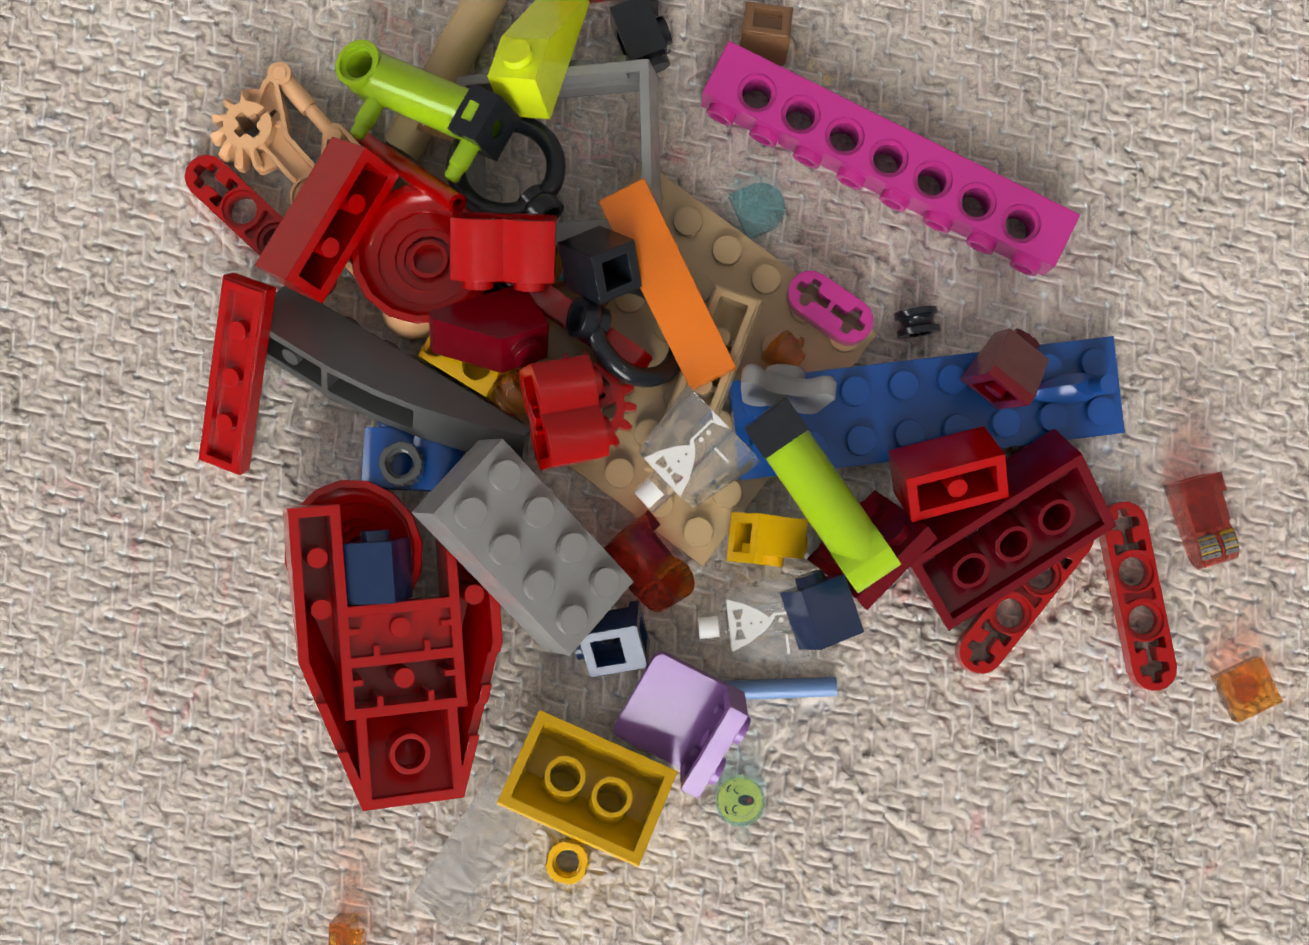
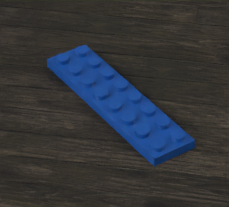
M1114 336L1041 344L1038 348V351L1049 359L1041 383L1059 375L1071 373L1112 374L1117 378L1118 388L1114 393L1099 395L1087 401L1051 403L1034 399L1028 406L996 409L960 380L961 376L980 353L974 352L806 372L805 379L820 376L834 377L837 382L836 396L834 401L818 413H798L835 468L889 462V450L982 426L987 429L1000 448L1029 445L1053 429H1056L1066 440L1125 433ZM741 380L733 381L728 397L738 479L747 480L777 476L744 429V425L772 406L758 407L742 402Z

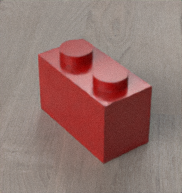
M984 426L888 451L893 491L911 522L1009 497L1005 453Z

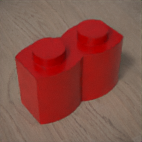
M494 212L453 213L450 217V280L462 281V288L468 290L493 289V282L501 281L514 283V290L539 292L545 290V284L554 283L556 277L557 215L533 213L504 214Z
M589 355L532 363L519 370L522 397L530 420L533 450L540 471L594 461L609 456V446L613 444L614 439L613 428L609 418L603 416L599 406V396L603 392V380L598 367L592 365Z

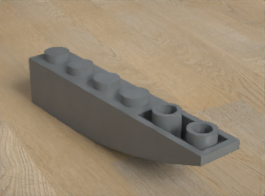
M285 285L276 292L266 355L267 360L329 398L376 421L414 436L468 452L478 440L504 439L523 461L526 460L530 428L524 425L519 418L502 412L482 400L473 390L464 389L442 376L433 366L420 363L402 352L393 342L382 340L365 330L354 319L342 316L324 304L299 294Z

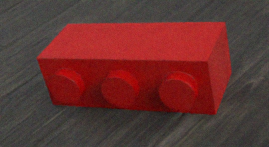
M332 137L255 263V266L289 289L323 304L400 174L366 147Z

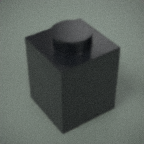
M597 226L558 242L568 290L601 305L642 287L634 239L605 227Z

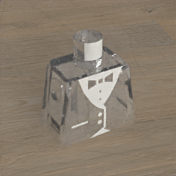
M687 386L640 447L638 453L654 471L633 492L654 513L675 492L689 506L694 508L753 469L761 461L721 418Z
M791 570L723 590L725 610L697 613L700 643L729 640L730 657L734 661L796 665L814 664L812 650H799L780 595V592L796 586L794 578L802 575L803 570Z

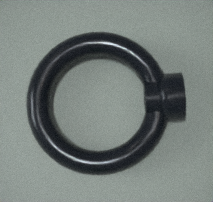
M521 117L513 133L530 138L541 148L546 160V173L540 185L536 184L529 187L520 195L517 201L503 203L484 198L472 188L466 172L463 173L457 183L447 179L450 187L465 196V209L469 212L557 215L558 219L564 210V205L557 198V195L562 188L566 175L565 154L555 134L545 124L535 118ZM455 138L449 149L446 170L449 166V160L460 142L459 139Z
M641 288L627 293L645 299ZM580 296L572 301L566 318L568 334L571 337L587 339L596 359L617 379L636 387H655L667 383L681 370L670 347L665 359L654 367H640L629 363L617 353L607 337L611 325V312L606 308L609 301L599 305Z

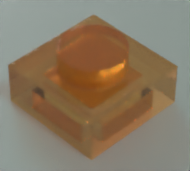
M1252 656L1210 676L1231 720L1239 723L1283 702L1261 656Z
M339 913L329 923V945H366L365 928H358V913Z

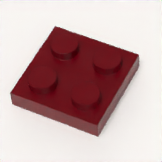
M876 490L865 500L861 501L860 505L890 546L901 565L860 593H857L847 579L853 600L865 610H868L938 539L927 525L920 520L911 522L904 509ZM823 542L807 558L816 570L823 569L825 576L844 574Z

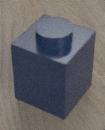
M391 529L360 531L361 540L343 544L347 605L392 604L413 597L409 537L391 538Z
M823 569L814 570L794 578L795 587L780 592L799 650H822L864 632L845 574L825 576Z

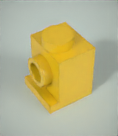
M731 512L726 561L783 567L784 558L804 559L808 546V520L762 513Z

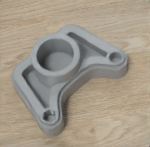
M748 364L742 369V402L758 407L773 406L787 397L798 413L815 414L835 400L837 382L831 376L805 379V370L794 365L774 364L768 366L765 371L758 365Z

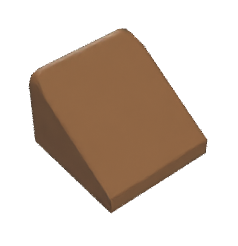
M746 2L740 46L779 66H784L790 42L793 8Z

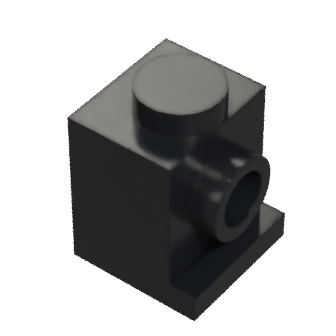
M628 0L610 7L611 26L622 54L626 55L628 60L649 59L656 74L668 68L670 61L667 56V45L672 44V37L663 15L657 17L659 0Z

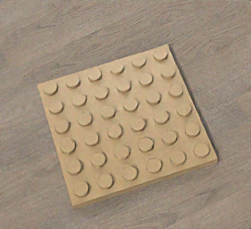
M641 166L625 187L641 180ZM660 172L661 213L706 305L715 284L760 299L763 302L733 381L741 380L742 369L748 364L758 365L765 371L768 366L774 364L794 365L802 368L805 372L853 367L877 333L871 329L867 337L860 343L853 346H844L833 341L795 315L786 301V292L797 273ZM605 214L601 217V219H607ZM562 268L556 276L555 282L550 285L574 300L580 295L568 290L563 280L557 281L562 276ZM812 284L807 288L800 285L796 288L802 294L799 300L802 305L807 306L811 301H814L825 309L828 307V304L817 297L818 289ZM624 294L610 300L606 307L611 312L610 326L653 357L648 367L660 364L668 353L669 345L647 301L633 294ZM832 308L830 312L839 317L843 322L840 327L843 333L848 334L852 329L861 332L862 327L857 324L858 319L851 313L847 316ZM544 316L549 323L547 358L535 363L562 359V354L568 353L570 357L581 356L583 350H588L591 362L597 363L598 360L588 345L576 337H571L566 330ZM680 370L673 379L665 384L644 388L633 386L634 392L624 397L625 402L637 405L636 412L624 414V419L632 425V429L630 432L618 429L615 434L618 436L621 445L617 448L613 445L609 446V456L568 466L703 567L728 534L731 512H744L770 477L747 480L738 479L728 395L719 417L729 428L716 424L692 488L685 487L680 497L664 479L644 470L646 464L644 458L650 454L681 374ZM518 375L500 407L496 408L504 413L516 416L524 425L530 428V420L521 392L520 375ZM603 380V386H609V384ZM621 380L619 381L620 385L627 384ZM616 404L611 408L605 409L603 412V416H607L610 422L615 415ZM715 447L730 461L729 463L714 450ZM648 479L664 494L650 508L635 494Z

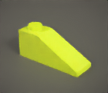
M535 0L501 36L487 77L494 93L500 95L520 117L551 119L590 4L589 0Z

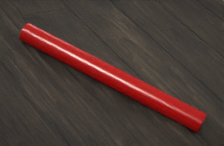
M368 132L364 140L354 137L361 146L366 147L399 173V177L450 212L460 213L464 210L466 206L464 195Z

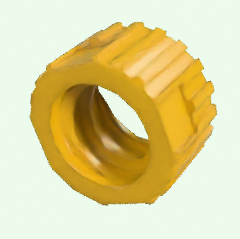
M568 837L554 842L552 847L549 848V853L546 855L545 867L550 878H553L555 882L569 885L576 884L579 880L581 881L583 876H586L587 867L589 868L590 856L588 855V849L585 847L586 845L574 838ZM564 850H571L577 854L579 865L573 871H564L558 866L557 856Z

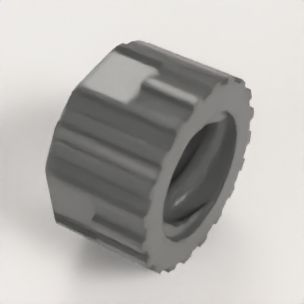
M398 441L391 446L384 447L383 452L380 453V458H378V466L382 471L381 474L384 476V480L397 487L413 486L415 482L420 481L419 479L425 471L424 466L426 462L423 459L424 455L411 443ZM400 453H406L413 459V467L405 475H396L392 471V461Z

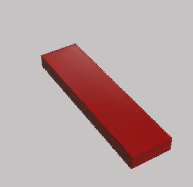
M232 272L223 275L199 460L237 475H242L250 471L276 287Z

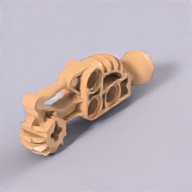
M275 62L269 66L267 78L262 81L260 89H241L240 102L234 104L230 99L223 98V105L227 113L212 114L213 123L220 129L210 135L211 141L216 146L221 147L218 154L225 163L234 162L235 168L241 173H246L252 165L260 175L269 174L280 169L293 184L290 192V202L292 204L314 168L315 163L293 140L285 96L302 115L307 116L323 133L321 155L332 137L357 145L360 144L341 124L332 123L317 106L316 100L297 81L286 63ZM254 127L259 131V134L252 138L247 132ZM393 186L389 193L395 191L396 188ZM351 255L350 259L345 265V268L355 278V276L353 275ZM382 311L383 321L387 328L399 338L417 340L429 335V323H410L389 317Z

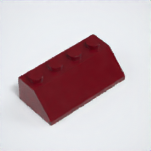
M1056 429L1051 430L1006 459L1008 498L920 520L931 529L938 539L908 568V571L948 631L1117 526L1082 453Z

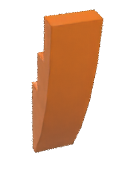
M643 178L599 200L612 231L634 239L642 283L640 288L690 389L693 391L736 370L737 367L645 179Z

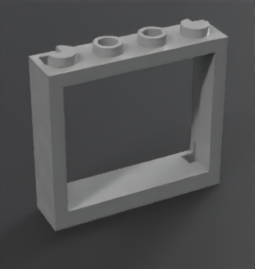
M623 55L616 57L614 62L595 64V62L585 59L570 61L557 99L639 92L641 179L644 178L661 211L658 76L649 59L628 60L627 56ZM483 68V74L456 77V84L468 89L471 84H474L494 93L487 77L490 68ZM477 153L466 174L472 188L486 198L485 156ZM608 220L558 222L556 254H560L558 242L597 226L612 230Z

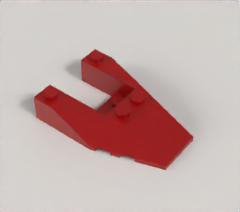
M321 503L283 506L285 551L298 664L362 811L464 798L480 736L478 730L484 706L488 703L492 687L490 682L497 654L501 651L503 643L500 604L435 537L439 596L406 599L392 604L347 605L340 504Z

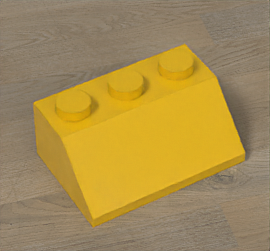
M539 710L497 804L639 867L678 771Z

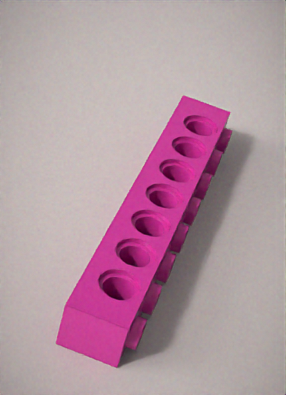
M728 41L702 92L701 106L706 108V114L718 123L731 126L734 122L750 130L749 135L757 142L768 147H775L778 144L794 152L793 158L807 167L818 169L821 165L837 173L836 179L845 186L855 190H862L865 187L879 194V200L886 206L904 212L907 208L923 216L922 221L936 231L949 233L951 230L966 237L967 245L978 252L988 255L996 252L1010 259V266L1025 275L1036 276L1038 273L1044 276L1056 266L1080 217V214L731 41ZM750 91H758L766 96L768 104L761 108H753L745 103L743 96ZM794 112L803 113L810 119L811 126L804 130L794 129L788 124L786 117ZM837 133L846 134L852 139L854 148L846 152L839 151L832 146L830 137ZM882 154L890 156L896 162L897 171L893 173L881 172L874 164V157ZM921 176L934 178L940 186V193L937 195L924 193L918 186V178ZM972 197L977 199L982 205L983 215L980 217L968 215L962 208V198ZM1014 218L1023 223L1026 229L1024 239L1014 238L1008 233L1006 219Z

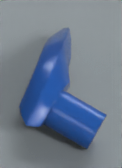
M1071 373L1059 375L1040 383L1034 399L1051 403L1087 401L1099 395L1114 393L1118 388V380L1112 374Z

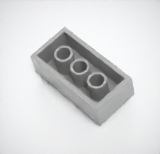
M504 439L478 440L411 512L546 651L570 656L634 582Z

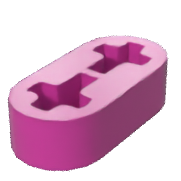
M804 271L792 279L786 292V301L795 315L833 341L844 346L858 344L870 333L873 327V314L870 308L859 298L817 271ZM811 283L819 287L817 297L828 304V307L825 309L814 301H811L807 306L802 305L799 302L802 294L796 288L799 285L807 288ZM832 308L846 316L851 311L857 312L860 315L857 324L862 327L861 332L852 329L848 334L843 333L840 330L843 322L839 317L830 312Z

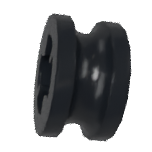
M921 306L894 313V320L899 321L901 324V329L897 331V338H915L940 332V324L934 322V315L938 313L937 306Z

